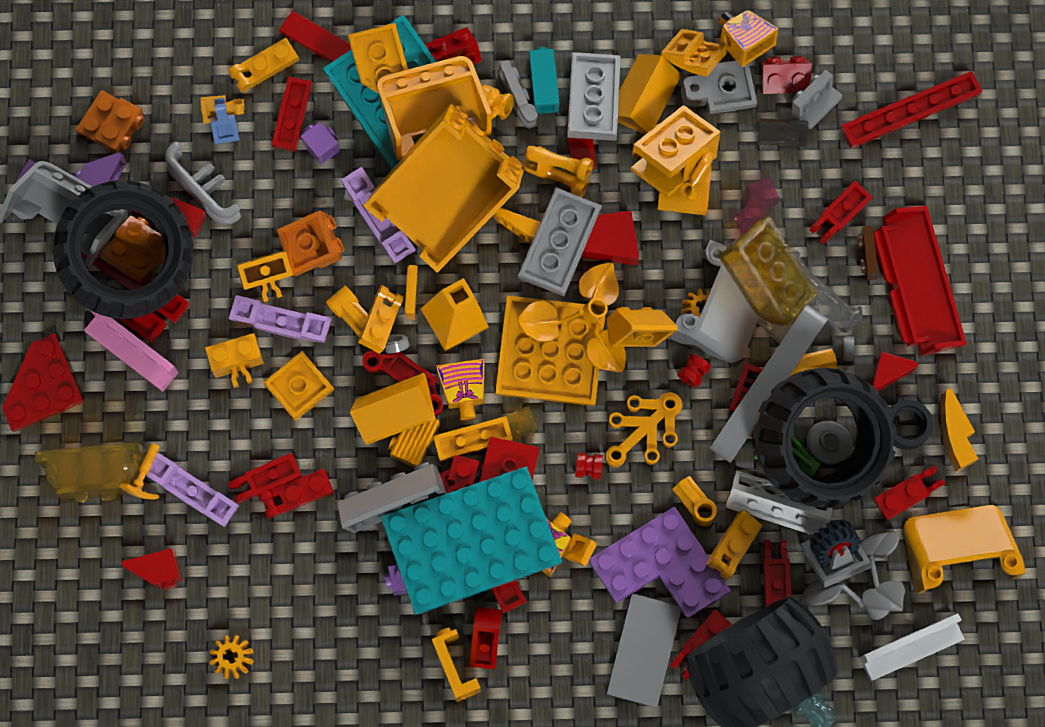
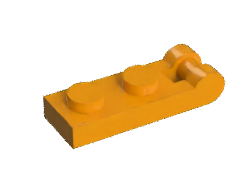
M284 38L241 64L232 66L228 73L232 79L237 81L236 86L240 92H245L299 61V57L287 38ZM249 71L252 76L246 78L244 74Z
M384 285L379 287L358 343L379 354L384 350L404 296L398 293H391L389 288ZM383 301L391 303L390 306L384 304Z
M744 509L739 511L707 560L706 565L711 569L715 568L719 571L720 576L727 581L734 574L735 568L763 525ZM722 557L727 561L726 564L722 561Z

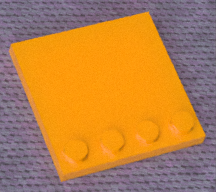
M507 295L495 395L595 406L599 368L593 366L588 360L586 345L590 339L596 338L594 335L596 323H589L583 316H578L562 324H557L559 335L549 342H539L530 338L518 324V317L528 305L536 301H546L552 304L557 310V319H562L578 312L586 304ZM605 316L601 318L603 323L600 326V334L604 331Z

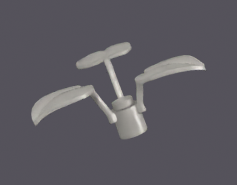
M879 533L861 543L860 546L867 557H870L875 588L866 590L862 595V599L845 584H840V582L824 588L818 578L804 590L800 602L803 605L827 604L837 598L841 590H844L860 607L866 608L870 618L873 620L885 617L889 611H903V598L905 594L903 583L900 581H887L879 585L875 566L876 557H886L895 550L899 541L898 533Z

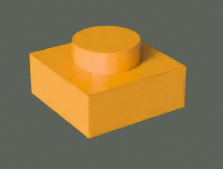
M573 534L563 557L569 561L586 566L597 543L591 539Z

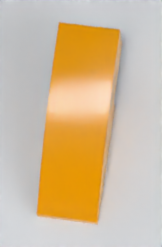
M949 388L941 395L940 424L948 458L954 471L957 472L976 462L978 457L968 440L975 431L954 392Z

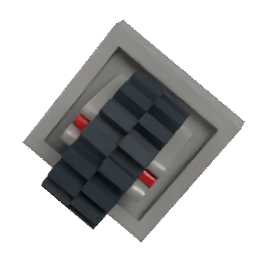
M841 519L839 522L835 520L832 525L829 522L826 524L827 527H820L818 529L819 533L815 532L813 534L814 538L801 543L803 553L824 588L871 568V562L860 546V538L849 521Z

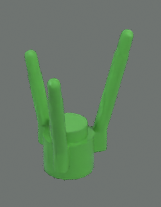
M791 435V442L798 449L796 450L792 446V454L798 458L796 462L800 470L809 477H812L819 468L820 463Z

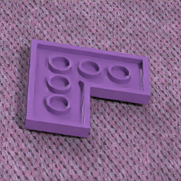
M675 506L589 559L590 565L616 604L657 578H660L688 620L731 593L730 588L720 576V573L715 568L711 569L706 565L709 559L708 555Z

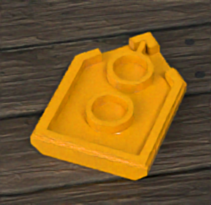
M395 23L347 35L360 82L371 90L378 93L377 84L383 76L408 70Z

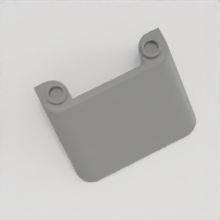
M710 240L704 255L710 263L720 267L701 316L698 317L693 314L681 315L675 323L678 330L671 335L670 339L728 363H737L746 352L770 292L772 282L766 273L726 246Z

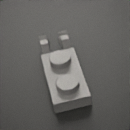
M509 60L502 62L498 75L506 92L513 95V107L522 125L532 129L536 125L538 117L536 108L528 103L530 101L526 89L521 88L518 82L520 77L517 69L511 67Z

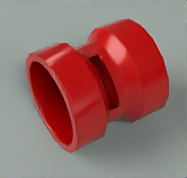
M692 353L686 360L687 365L680 369L677 376L687 385L698 388L702 382V376L709 372L711 365L702 357Z
M578 452L575 477L583 478L585 475H588L594 480H600L603 455L587 456L586 453Z

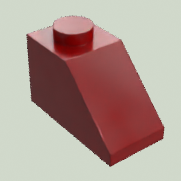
M173 548L121 561L122 566L126 570L157 588L161 587L162 590L175 588L178 582L183 581L176 551Z
M476 607L470 667L495 670L502 610Z

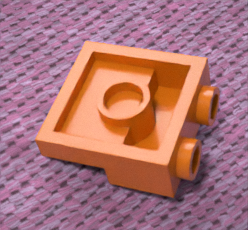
M101 90L76 128V132L114 154L121 153L122 150L125 151L129 147L131 136L135 130H139L142 127L144 113L141 108L122 98L117 99Z
M319 210L277 229L293 276H298L316 267H326L343 259L341 252L344 251V246L341 240L335 237L333 230L337 226L331 215L328 216L327 213Z
M130 216L117 229L116 236L101 251L100 258L142 284L164 260L166 250L160 231L156 232L150 228L149 223L141 217L136 219Z

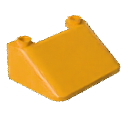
M458 56L383 76L378 81L377 89L397 160L402 159L414 146L412 138L422 136L450 104L454 107H461L467 113V119L473 124L478 123L486 131V136L491 135L492 112L474 65L467 57Z
M994 505L911 517L903 526L916 594L935 588L942 583L944 577L942 566L999 557L1001 568L1010 575L1011 579H1016L1026 573L1023 558L1002 511Z

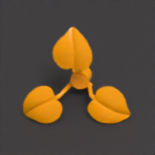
M613 263L597 265L582 275L578 284L579 292L583 297L590 299V302L578 312L562 319H557L558 313L552 304L546 301H536L528 305L518 317V324L527 336L539 342H549L559 335L557 324L583 316L587 322L596 323L594 331L596 338L590 339L586 345V355L590 363L599 369L613 372H622L625 368V348L611 347L608 329L604 330L601 334L599 333L600 326L603 323L601 318L606 315L607 306L614 303L619 294V285Z

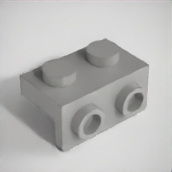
M825 70L820 76H814L809 86L804 91H799L792 100V116L808 129H812L842 99V94L832 87L833 75Z

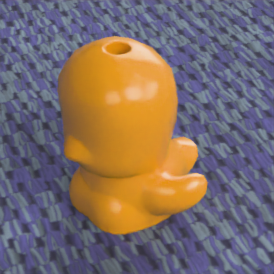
M486 84L481 85L492 112V119L497 115L501 120L507 118L513 108V95L510 93L501 94L497 88Z

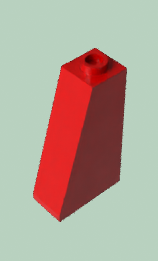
M632 211L598 215L581 258L638 265L639 252Z

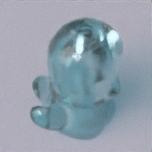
M815 695L793 708L796 719H799L801 715H805L813 727H831L835 722V711L823 700H817Z

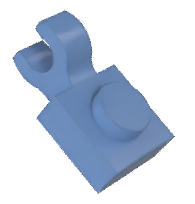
M224 98L214 99L217 117L210 118L215 144L238 141L239 132L235 114L227 115Z

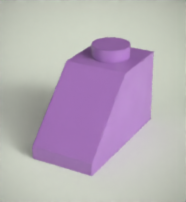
M115 153L86 163L82 170L76 173L75 177L92 187L104 182L115 181L119 179L127 162L123 154Z

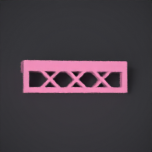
M92 312L95 317L84 329L85 333L163 392L178 374L175 366L111 317Z

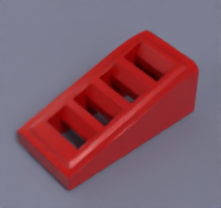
M747 363L743 364L729 411L734 412L738 407L737 402L743 400L744 397L740 396L741 391L746 393L749 391L750 388L743 386L744 381L750 384L755 382L754 379L746 377L747 373L759 376L763 370L762 368Z

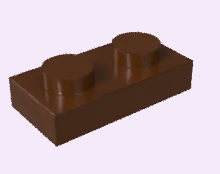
M873 225L863 226L861 235H858V248L863 249L864 258H860L861 273H866L867 280H877L878 267Z

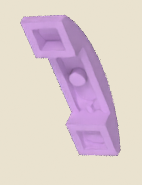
M362 167L341 179L357 210L394 264L415 251L408 237L388 218H385L381 223L363 206L366 199L375 190V186Z
M238 295L235 297L229 319L258 330L325 343L332 320L329 317L309 312L303 314L265 305L259 300Z
M157 453L149 474L146 475L161 487L223 527L226 526L239 507L238 504L221 493L216 492L160 453Z

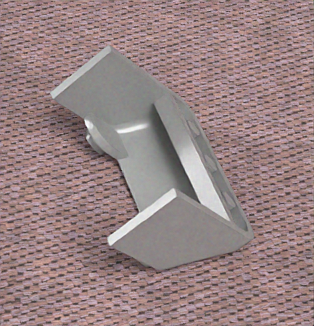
M39 161L9 189L0 211V223L11 213H14L21 219H32L37 214H40L58 224L66 207L78 195L92 186L49 162ZM118 209L102 213L88 224L80 239L81 251L87 255L84 262L87 270L106 247L119 225L125 210Z

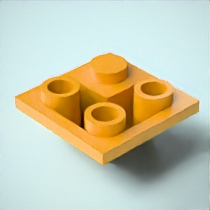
M464 278L441 290L421 308L423 315L445 352L489 328L480 306Z

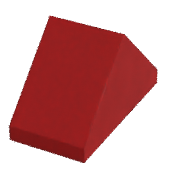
M881 352L877 357L871 385L878 392L914 372L919 365L916 361Z

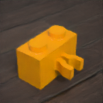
M286 251L236 264L242 288L246 290L261 285L263 302L269 301L267 297V283H270L271 289L276 292V297L280 298L282 294L275 285V281L293 276Z
M254 333L205 347L215 378L232 373L231 379L234 388L239 387L237 382L239 377L238 371H241L242 375L246 376L248 384L253 383L252 377L246 369L264 364Z

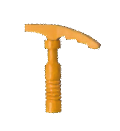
M150 444L139 468L140 473L137 479H134L133 486L121 483L120 488L138 498L152 500L159 498L157 494L142 491L145 475L149 474L160 449L159 445Z

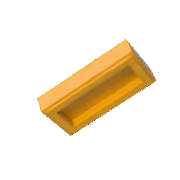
M409 265L407 267L405 318L407 320L416 319L418 265Z

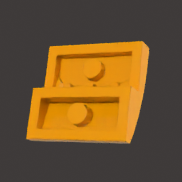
M681 29L663 49L662 56L681 69L707 77L726 55V45L704 41V33Z
M711 166L701 184H697L695 187L697 189L695 199H688L692 189H688L682 195L680 188H678L669 197H666L659 191L657 210L706 216Z

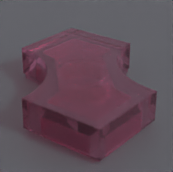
M771 177L747 185L748 203L742 211L734 215V220L743 239L764 232L767 229L765 225L766 211L780 199Z

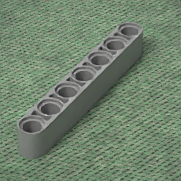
M805 306L713 442L710 450L729 463L732 462L753 431L754 425H757L760 417L758 410L762 402L768 400L772 394L771 390L777 384L789 378L828 320L827 317L810 306Z

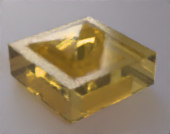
M529 406L506 415L515 440L539 430Z

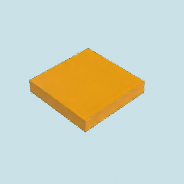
M303 351L263 382L295 422L334 391L333 386Z

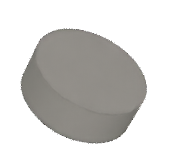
M406 335L389 337L385 345V352L396 353L407 349L410 346L408 337Z
M845 336L843 338L844 361L854 360L853 336Z

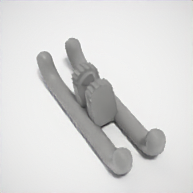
M173 142L167 148L165 154L167 170L170 175L215 222L222 225H231L241 218L239 213L240 206L238 204L222 208L209 196L225 181V178L219 174L201 187L200 184L214 172L215 167L209 163L191 177L177 162L182 157V152L180 151L181 144Z

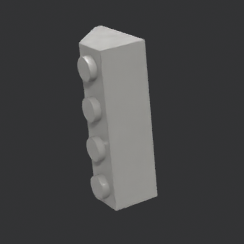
M423 463L414 467V472L409 474L401 472L390 477L391 481L387 483L376 482L367 486V491L359 494L358 491L343 496L344 500L338 502L343 529L356 533L381 523V516L447 494L437 467L434 464Z

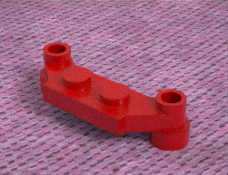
M370 350L363 355L362 364L368 372H384L398 383L424 373L427 378L432 405L438 406L434 410L435 417L442 412L443 401L438 396L436 388L438 379L401 352L380 355ZM372 361L377 362L375 366L369 365Z

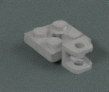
M737 61L718 63L707 77L696 75L686 78L680 89L682 102L685 107L693 108L707 104L709 114L755 108L757 106L749 63L744 67H741ZM725 82H728L729 85H734L731 92L722 88Z

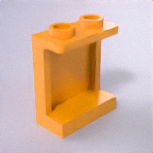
M448 627L436 632V638L432 639L433 646L456 702L480 693L481 690L477 678L461 684L447 650V644L459 639L457 630L451 631Z

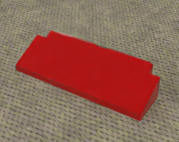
M928 207L895 208L882 217L884 226L875 230L874 241L884 280L890 284L889 298L901 340L906 343L907 347L918 345L921 356L966 346L967 342Z

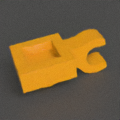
M225 95L201 97L200 99L203 124L211 123L210 118L217 117L214 99L218 98L225 99L227 115L244 114V99H234L226 102Z

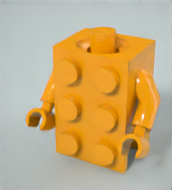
M683 105L663 122L654 125L644 137L634 144L633 158L636 160L639 155L642 158L631 167V171L666 197H669L678 188H680L682 195L688 189H692L688 199L693 200L697 196L696 185L701 184L710 169L712 161L717 156L721 132Z

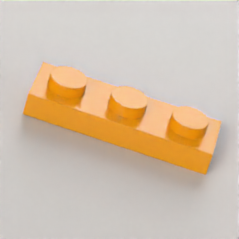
M507 416L433 436L440 462L452 459L454 455L463 456L487 449L490 436L513 441Z

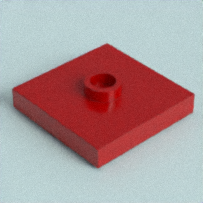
M490 436L480 482L526 466L533 481L540 447Z

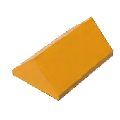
M638 54L619 90L618 122L644 135L657 124L681 78V74L662 55Z
M424 373L357 398L350 410V414L367 445L436 419L427 378Z

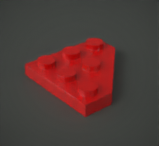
M55 333L31 343L2 409L12 432L84 403Z

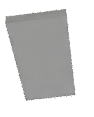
M572 52L568 138L617 140L620 55Z
M556 187L518 274V278L565 296L602 205Z
M636 594L631 595L606 695L654 708L658 707L681 613L677 605Z

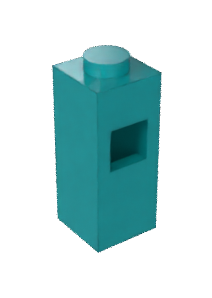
M546 47L535 48L529 51L533 105L536 108L537 114L559 112L554 49Z

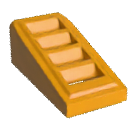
M500 208L493 215V218L529 244H532L540 226L539 221Z

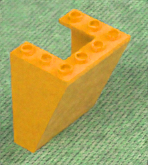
M452 104L445 109L376 187L363 205L381 223L385 218H388L422 249L419 257L437 273L519 189L523 174L522 164L518 159L503 152L504 147L497 140L493 139L491 141L485 135L486 131L478 123L473 124L466 118L468 115L461 107H454Z

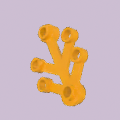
M672 392L664 393L659 399H641L636 395L628 398L627 408L632 412H637L640 409L656 410L650 417L623 416L618 412L610 415L609 425L614 429L621 427L638 428L620 446H612L607 450L605 459L609 466L614 468L622 466L626 460V453L646 434L647 451L645 452L644 460L647 464H656L660 458L657 450V424L664 417L665 433L662 437V443L668 448L676 445L678 437L675 433V416L682 410V400L677 394ZM637 400L639 406L636 408L632 407L630 401ZM669 400L673 401L675 406L673 408L666 407L665 402ZM619 417L621 423L618 425L614 424L612 418ZM668 435L673 436L674 442L667 443L665 437ZM613 452H619L621 458L615 460L612 458L611 454ZM650 452L655 453L656 460H649L647 454Z

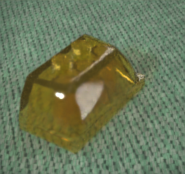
M762 216L746 234L730 244L719 257L754 313L770 323L789 326L803 311L805 306L818 295L770 216Z
M139 442L36 451L35 462L44 469L48 485L59 499H75L76 502L91 501V497L101 496V499L110 500L116 499L117 495L129 494L120 488V484L127 483L133 486L134 479H137L140 473L139 468L147 451Z

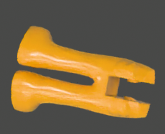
M541 146L527 147L525 152L527 159L523 160V169L541 178L563 183L571 188L572 194L583 198L590 181L589 175L593 169V160L562 156L548 151Z

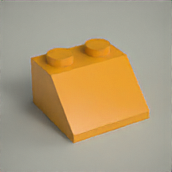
M620 307L615 309V312L607 318L611 347H656L678 330L677 325L662 310H652L651 307H643L638 310Z

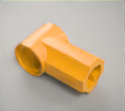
M344 286L330 297L326 304L338 318H342L356 335L360 337L368 313L359 305V301L347 286Z
M832 348L804 354L789 378L795 373L809 369H837V360Z
M690 476L684 478L672 489L693 516V520L697 525L707 527L714 522L717 513L715 503L705 496ZM707 508L710 510L711 516L702 518L699 516L698 510Z

